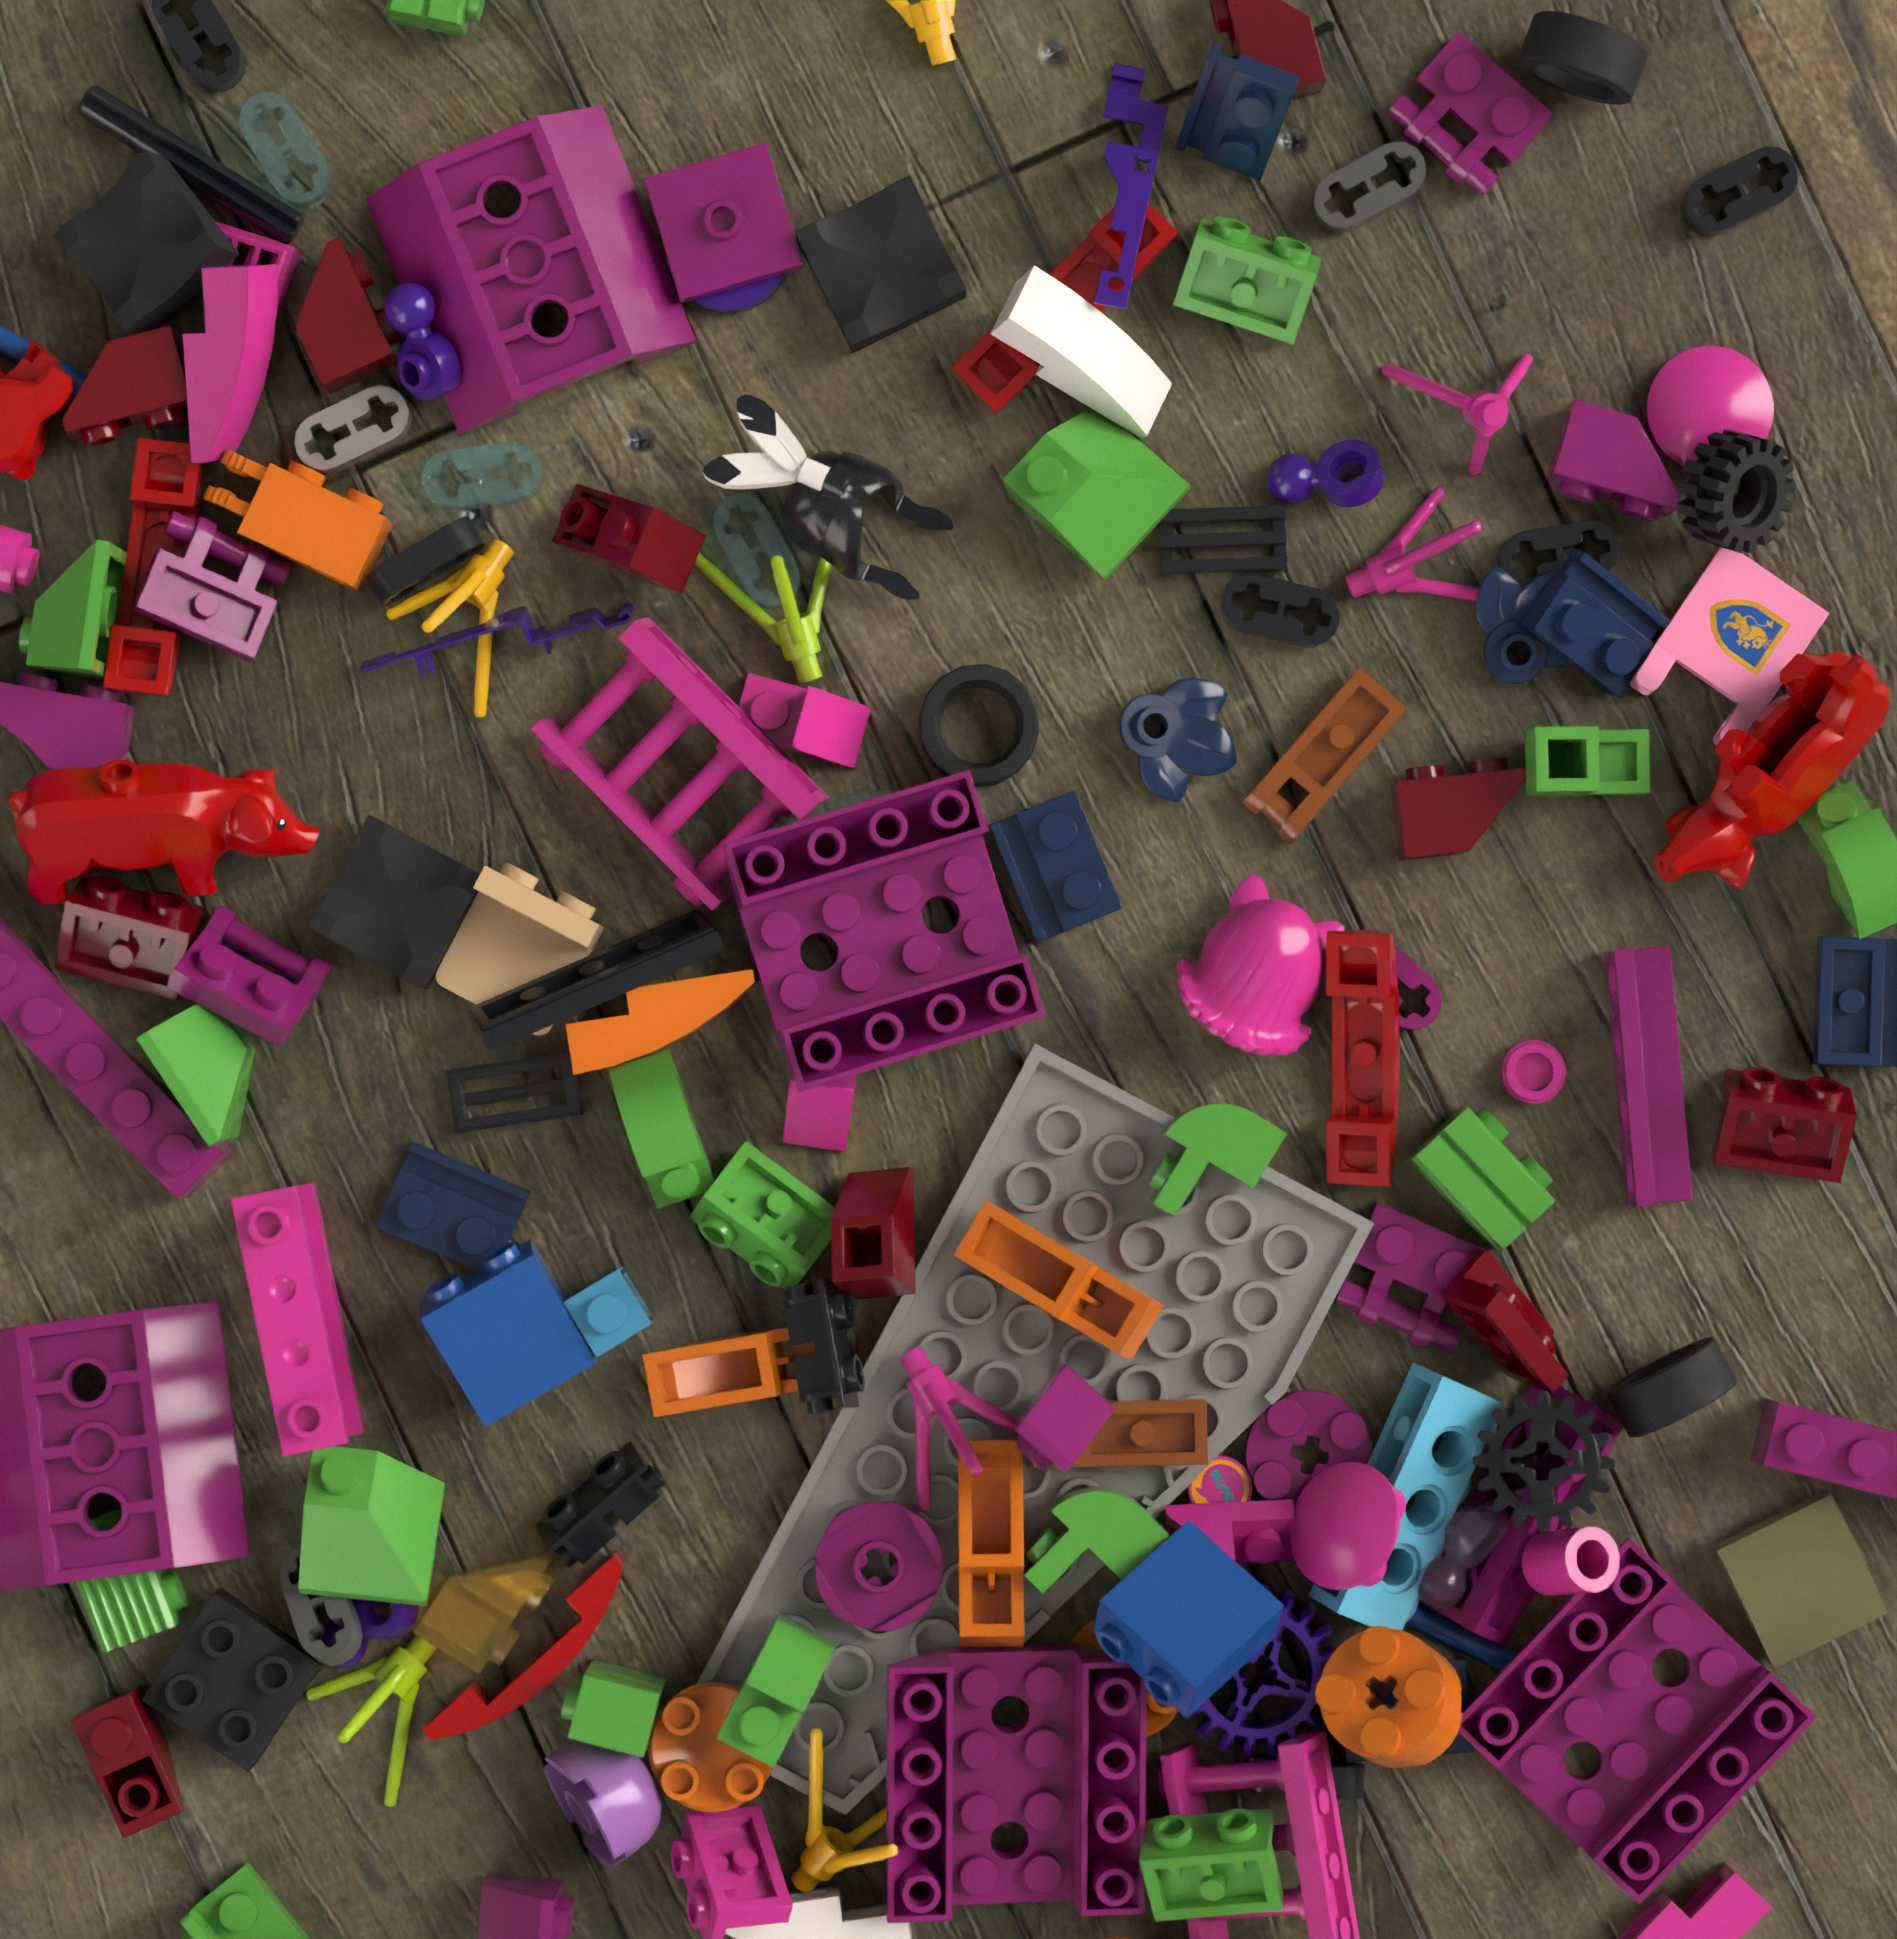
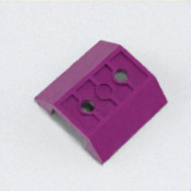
M602 105L531 118L420 162L366 198L399 284L407 282L417 283L431 293L435 301L436 310L434 319L429 325L430 330L446 338L458 356L461 369L459 385L453 392L444 395L460 436L518 414L517 405L619 364L635 359L637 366L697 343ZM509 185L520 193V207L510 217L502 219L493 217L485 210L486 196L496 186ZM557 304L568 313L567 327L557 337H542L533 330V315L543 305Z
M970 770L723 844L738 915L776 1037L799 1092L1046 1016L1027 954L1019 955L983 835L988 832V827ZM942 898L953 904L957 920L950 932L937 934L930 931L924 925L922 910L928 900ZM819 934L832 941L836 957L829 969L814 971L803 963L800 956V948L802 942L808 936Z
M220 1302L142 1309L0 1330V1591L164 1570L251 1556ZM88 1363L98 1366L106 1377V1388L103 1394L90 1402L80 1399L75 1394L72 1386L73 1376L77 1369ZM99 1493H109L115 1496L122 1508V1516L118 1524L107 1531L96 1528L88 1517L89 1503Z
M1627 1537L1618 1547L1620 1566L1614 1582L1607 1589L1600 1592L1573 1594L1462 1711L1463 1715L1459 1733L1492 1765L1505 1774L1640 1905L1817 1716L1771 1672L1762 1667L1676 1585L1677 1582L1633 1540ZM1676 1649L1681 1651L1685 1657L1686 1668L1684 1675L1674 1683L1665 1684L1658 1682L1652 1673L1654 1658L1663 1650ZM1577 1742H1589L1597 1749L1599 1756L1597 1766L1588 1775L1575 1776L1568 1773L1565 1769V1753L1571 1745Z
M1075 1644L987 1648L943 1647L888 1664L886 1845L895 1844L898 1848V1853L894 1857L886 1858L887 1923L952 1921V1905L1073 1901L1080 1916L1145 1914V1881L1139 1862L1146 1820L1147 1688L1143 1678L1125 1661L1119 1663L1113 1660L1104 1650ZM1007 1696L1021 1698L1026 1704V1712L1020 1722L1014 1726L1003 1727L992 1721V1709L1000 1699ZM1016 1822L1025 1828V1838L1021 1845L1015 1850L1008 1852L998 1851L991 1845L993 1831L1002 1823Z

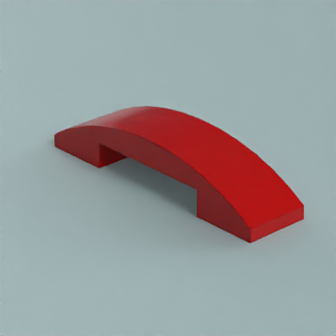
M1148 203L1132 283L1179 234L1150 203ZM1115 206L1088 232L1089 235L1049 274L1102 313L1110 306L1095 304L1101 270L1118 272L1126 234L1110 230ZM1114 277L1109 280L1108 285L1113 291H1120L1124 287V282L1122 279ZM992 327L951 369L997 414L1038 377L1035 374L1040 364L991 335Z
M138 437L130 493L133 512L117 625H112L103 684L105 690L169 697L183 633L131 609L154 553L161 548L179 557L182 556L185 543L163 534L172 511L195 521L199 516L203 463H191L190 443Z
M1329 930L1326 933V996H1332V1116L1326 1121V1183L1390 1187L1393 1178L1400 1076L1399 995L1393 934Z
M616 1550L570 1592L565 1600L581 1618L494 1697L475 1679L426 1724L422 1730L430 1740L474 1730L512 1712L549 1685L582 1650L602 1620L621 1579L626 1560L622 1554Z

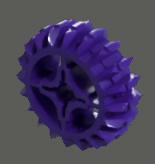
M1260 1583L1271 1593L1270 1586L1267 1583ZM1284 1589L1278 1598L1284 1605L1275 1637L1248 1661V1663H1255L1259 1655L1263 1656L1265 1651L1269 1659L1264 1663L1268 1670H1272L1276 1679L1257 1677L1253 1685L1249 1684L1248 1688H1246L1243 1681L1247 1679V1676L1243 1670H1238L1233 1675L1234 1687L1230 1695L1232 1701L1227 1712L1221 1710L1209 1697L1188 1717L1191 1718L1202 1711L1205 1715L1195 1728L1196 1734L1200 1738L1207 1737L1217 1726L1220 1727L1221 1731L1217 1738V1747L1223 1752L1229 1750L1237 1735L1242 1737L1241 1751L1245 1758L1254 1756L1256 1739L1264 1738L1268 1754L1274 1757L1279 1754L1277 1735L1286 1732L1288 1739L1299 1735L1300 1732L1295 1726L1303 1720L1316 1732L1323 1728L1322 1721L1311 1710L1315 1704L1319 1706L1316 1701L1315 1691L1324 1670L1323 1664L1327 1663L1338 1646L1329 1645L1319 1648L1318 1643L1327 1639L1333 1630L1328 1622L1319 1623L1308 1629L1307 1625L1317 1612L1316 1607L1310 1602L1302 1605L1295 1614L1291 1613L1290 1611L1295 1601V1593L1290 1589ZM1285 1627L1293 1631L1304 1645L1308 1661L1306 1681L1293 1676L1291 1672L1279 1666L1278 1653L1282 1645L1280 1639ZM1279 1694L1287 1698L1290 1696L1296 1698V1701L1289 1708L1274 1717L1263 1720H1245L1248 1712H1252L1259 1699L1265 1695Z

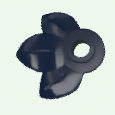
M1493 566L1483 578L1475 599L1474 614L1478 623L1487 634L1483 646L1485 664L1496 678L1512 684L1524 683L1537 676L1543 667L1564 668L1571 665L1521 626L1556 572L1561 573L1564 568L1543 573L1528 582L1523 588L1508 572L1498 566ZM1521 640L1527 648L1526 656L1521 662L1512 664L1507 659V648L1512 642Z
M1197 678L1179 679L1173 682L1161 695H1139L1124 706L1118 722L1120 738L1125 747L1137 755L1140 779L1145 787L1156 796L1168 801L1180 802L1186 792L1189 774L1198 776L1217 775L1227 771L1236 764L1237 756L1232 739L1220 724L1213 721L1223 707L1228 695L1227 691L1219 684ZM1150 714L1157 716L1161 724L1160 731L1154 738L1149 737L1143 727L1145 718Z

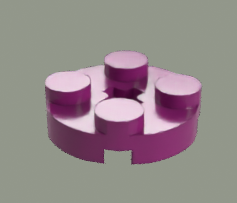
M1296 1390L1284 1395L1273 1405H1270L1251 1424L1245 1441V1465L1255 1489L1266 1500L1293 1499L1295 1506L1305 1486L1322 1470L1342 1462H1359L1367 1465L1373 1452V1443L1365 1421L1344 1400L1324 1391ZM1307 1436L1319 1438L1318 1448L1327 1452L1324 1464L1315 1463L1312 1472L1300 1471V1460L1291 1457L1293 1445L1304 1446Z
M897 1501L861 1502L841 1512L827 1526L817 1546L816 1584L826 1605L840 1619L852 1625L855 1624L861 1628L874 1629L876 1631L896 1630L917 1620L931 1606L942 1582V1548L935 1531L919 1513ZM877 1548L881 1554H887L891 1551L895 1555L897 1562L890 1567L893 1576L890 1581L882 1583L877 1575L866 1579L862 1574L861 1569L868 1563V1558L865 1554L867 1551Z

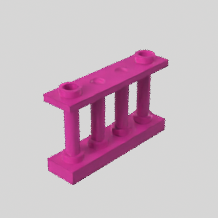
M650 617L635 620L618 638L629 649L625 654L627 662L566 726L555 716L539 720L531 730L542 740L538 745V749L553 766L562 772H566L570 768L677 875L673 883L690 903L699 908L705 904L713 911L725 904L733 896L718 881L728 871L723 844L767 831L781 816L789 818L793 813L801 821L812 815L829 796ZM658 678L675 695L670 700L673 707L609 772L583 744L646 679L653 682ZM703 723L720 740L715 745L718 753L654 817L628 789L690 725L698 727ZM748 768L765 785L761 790L763 798L699 862L673 835L736 770L743 773Z
M309 1183L233 1198L231 1203L282 1455L284 1457L349 1443L348 1437L360 1435L366 1431L316 1184Z
M1326 1731L1301 1733L1278 1745L1279 1754L1276 1760L1201 1766L1197 1742L1185 1743L1160 1756L1161 1766L1158 1772V1786L1162 1798L1168 1804L1169 1815L1208 1814L1205 1792L1279 1786L1286 1795L1289 1819L1287 1824L1274 1825L1272 1846L1274 1851L1289 1850L1293 1856H1296L1300 1880L1297 1888L1283 1889L1284 1902L1282 1911L1186 1919L1190 1939H1229L1226 1924L1228 1919L1300 1914L1301 1918L1306 1920L1309 1939H1360Z

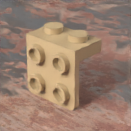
M504 862L500 872L484 866L473 887L478 893L436 972V980L443 988L477 1005L589 956L605 927L590 920L596 908L563 891L556 902L534 891L539 879L508 862ZM553 1025L532 1034L537 1036L546 1035L551 1031Z

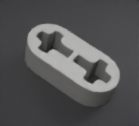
M377 385L367 388L309 416L301 422L295 433L294 445L296 453L307 467L319 473L331 474L339 472L402 440L411 428L412 414L410 406L402 395L391 387ZM381 400L387 408L395 405L398 406L399 412L391 417L393 428L389 431L383 432L377 424L358 431L356 424L369 419L373 415L371 404L375 401ZM324 428L330 435H336L349 429L351 435L333 445L336 453L333 458L326 460L319 452L309 454L308 448L316 443L314 432L317 429Z

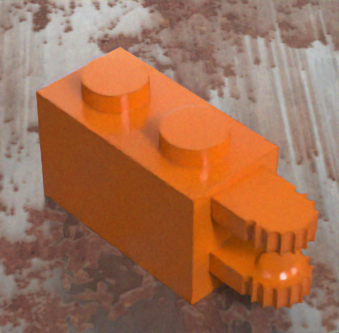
M226 449L220 463L225 465L227 470L244 478L250 477L260 482V485L251 504L237 498L236 494L222 487L215 488L210 485L203 499L244 518L237 533L246 540L260 543L284 558L361 593L366 583L365 578L372 571L393 526L387 517L379 514L384 504L350 487L345 497L322 487L326 478L324 475L291 460L287 470L272 463L267 468Z

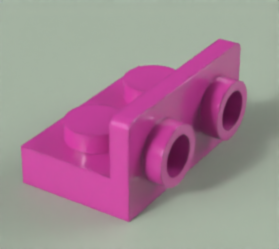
M761 1806L738 1807L721 1812H687L681 1837L672 1843L671 1861L675 1877L677 1879L684 1878L688 1891L687 1915L691 1928L699 1929L702 1939H724L726 1928L789 1922L793 1904Z

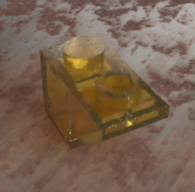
M538 1552L455 1571L447 1579L414 1633L478 1674L481 1673L489 1660L500 1666L521 1634L510 1627L523 1606L534 1612L555 1580L544 1573L553 1558L544 1552Z

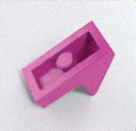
M752 673L747 675L739 707L782 750L855 769L871 711L870 707L808 686L805 689Z
M857 1074L801 1092L798 1091L792 1076L788 1090L783 1143L846 1152Z
M1293 1499L1165 1505V1529L1170 1536L1190 1520L1238 1564H1267L1295 1560L1291 1551L1289 1535L1290 1528L1296 1521Z

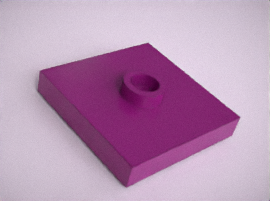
M767 142L644 178L681 304L803 268Z

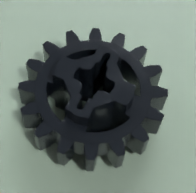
M1540 1391L1537 1406L1530 1407L1523 1396H1515L1514 1406L1517 1413L1509 1417L1506 1413L1495 1409L1492 1415L1500 1426L1496 1433L1489 1431H1479L1477 1437L1490 1445L1488 1454L1473 1457V1464L1488 1468L1490 1476L1477 1484L1479 1491L1496 1489L1499 1496L1494 1501L1491 1509L1495 1513H1500L1509 1506L1516 1509L1513 1525L1518 1528H1522L1530 1516L1537 1517L1539 1531L1541 1533H1548L1552 1517L1559 1516L1567 1529L1575 1527L1573 1510L1580 1507L1590 1515H1594L1597 1512L1594 1503L1589 1498L1593 1491L1610 1493L1612 1487L1599 1479L1600 1470L1616 1467V1460L1600 1456L1599 1448L1605 1446L1612 1438L1608 1432L1592 1434L1589 1428L1594 1424L1598 1416L1594 1411L1590 1410L1579 1418L1573 1415L1576 1399L1567 1396L1562 1401L1560 1407L1556 1408L1552 1407V1399L1548 1391ZM1532 1420L1531 1436L1517 1449H1503L1509 1436L1519 1426ZM1557 1420L1568 1424L1579 1434L1587 1451L1570 1450L1558 1438ZM1546 1443L1549 1444L1550 1453L1565 1460H1575L1573 1465H1561V1468L1550 1469L1549 1480L1544 1481L1540 1480L1538 1470L1529 1468L1525 1464L1514 1463L1516 1459H1528V1456L1539 1455L1540 1445ZM1503 1473L1519 1474L1531 1486L1532 1504L1523 1501L1513 1493L1507 1485ZM1586 1474L1579 1490L1566 1501L1557 1504L1558 1488L1571 1475Z

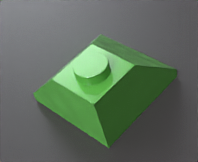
M1091 408L1047 432L1003 479L1013 501L1104 581L1191 489L1189 483L1128 430Z
M96 540L35 601L33 616L26 615L24 617L19 637L20 653L27 654V666L38 671L104 680L112 625H117L127 555L125 551L110 541Z
M195 1004L146 1031L136 1040L209 1147L228 1145L239 1137L255 1055V1048L247 1038L252 1032L199 1004Z
M337 1446L313 1450L303 1507L298 1592L301 1594L427 1606L445 1483L379 1451Z

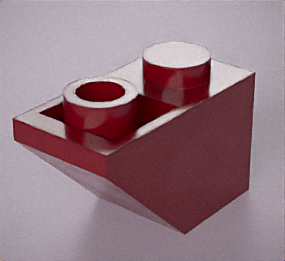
M1209 0L1217 34L1228 32L1234 55L1231 58L1238 60L1239 55L1242 54L1299 76L1300 79L1292 100L1321 93L1326 76L1311 17L1282 0Z
M339 237L326 244L296 324L298 334L321 384L329 394L397 364L398 359L392 346L402 342L399 332L387 321L384 307L375 311L365 288L376 283L361 250L357 249L349 253Z
M165 326L106 343L62 419L65 432L71 442L83 440L84 447H95L120 439L122 437L120 429L145 423L146 430L153 431L172 427L184 421L182 413L188 412L186 377L171 326Z
M576 483L569 501L562 510L559 525L551 542L639 580L682 594L707 535L654 507Z
M1507 758L1469 762L1470 774L1445 776L1443 765L1405 769L1406 780L1397 781L1391 785L1399 861L1458 855L1470 851L1526 781L1525 768L1508 769Z
M910 1167L853 1172L847 1175L831 1218L832 1282L854 1300L916 1294L913 1170Z
M142 1684L85 1709L70 1720L123 1839L184 1811L169 1744L153 1708L142 1701L146 1694Z

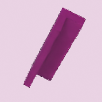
M1671 946L1605 951L1603 953L1626 1205L1640 1207L1663 1202L1693 1200Z
M1531 1386L1525 1397L1530 1407L1537 1406L1540 1391L1543 1390ZM1559 1387L1554 1394L1550 1393V1396L1561 1402L1567 1396L1575 1398L1576 1403L1573 1415L1577 1418L1590 1410L1598 1415L1594 1424L1589 1429L1593 1435L1597 1433H1610L1612 1440L1599 1448L1600 1456L1607 1457L1623 1428L1620 1419L1562 1387ZM1532 1420L1519 1426L1509 1436L1503 1449H1517L1531 1436ZM1561 1422L1558 1427V1438L1570 1450L1587 1451L1579 1434L1571 1426ZM1547 1443L1540 1445L1539 1455L1531 1456L1533 1469L1539 1471L1541 1481L1549 1480L1550 1469L1561 1468V1465H1573L1575 1463V1460H1565L1550 1453L1549 1444ZM1488 1468L1481 1480L1490 1476ZM1503 1473L1505 1481L1510 1488L1508 1481L1509 1473ZM1586 1474L1571 1475L1558 1488L1557 1504L1566 1501L1579 1490ZM1529 1484L1527 1487L1513 1492L1523 1501L1532 1504L1531 1486ZM1477 1487L1419 1595V1601L1471 1632L1505 1647L1535 1592L1524 1576L1522 1555L1527 1542L1534 1535L1540 1533L1537 1525V1517L1530 1516L1522 1528L1514 1526L1513 1518L1516 1509L1509 1506L1506 1510L1500 1512L1504 1530L1497 1543L1481 1549L1477 1532L1486 1517L1497 1514L1491 1507L1496 1500V1496L1498 1497L1499 1494L1496 1489L1479 1491ZM1580 1507L1572 1511L1574 1517L1576 1516ZM1559 1516L1552 1517L1549 1531L1567 1529ZM1470 1569L1473 1588L1460 1609L1442 1597L1454 1575Z

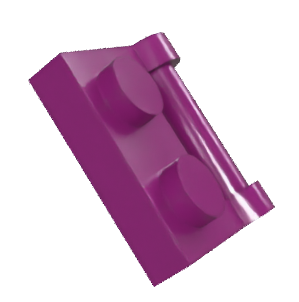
M220 905L213 913L206 928L173 969L167 988L281 1048L322 991L334 965L318 956H315L313 960L308 959L237 921V913ZM223 944H228L299 983L295 985L289 982L284 977L276 975L234 953L229 948L223 946Z

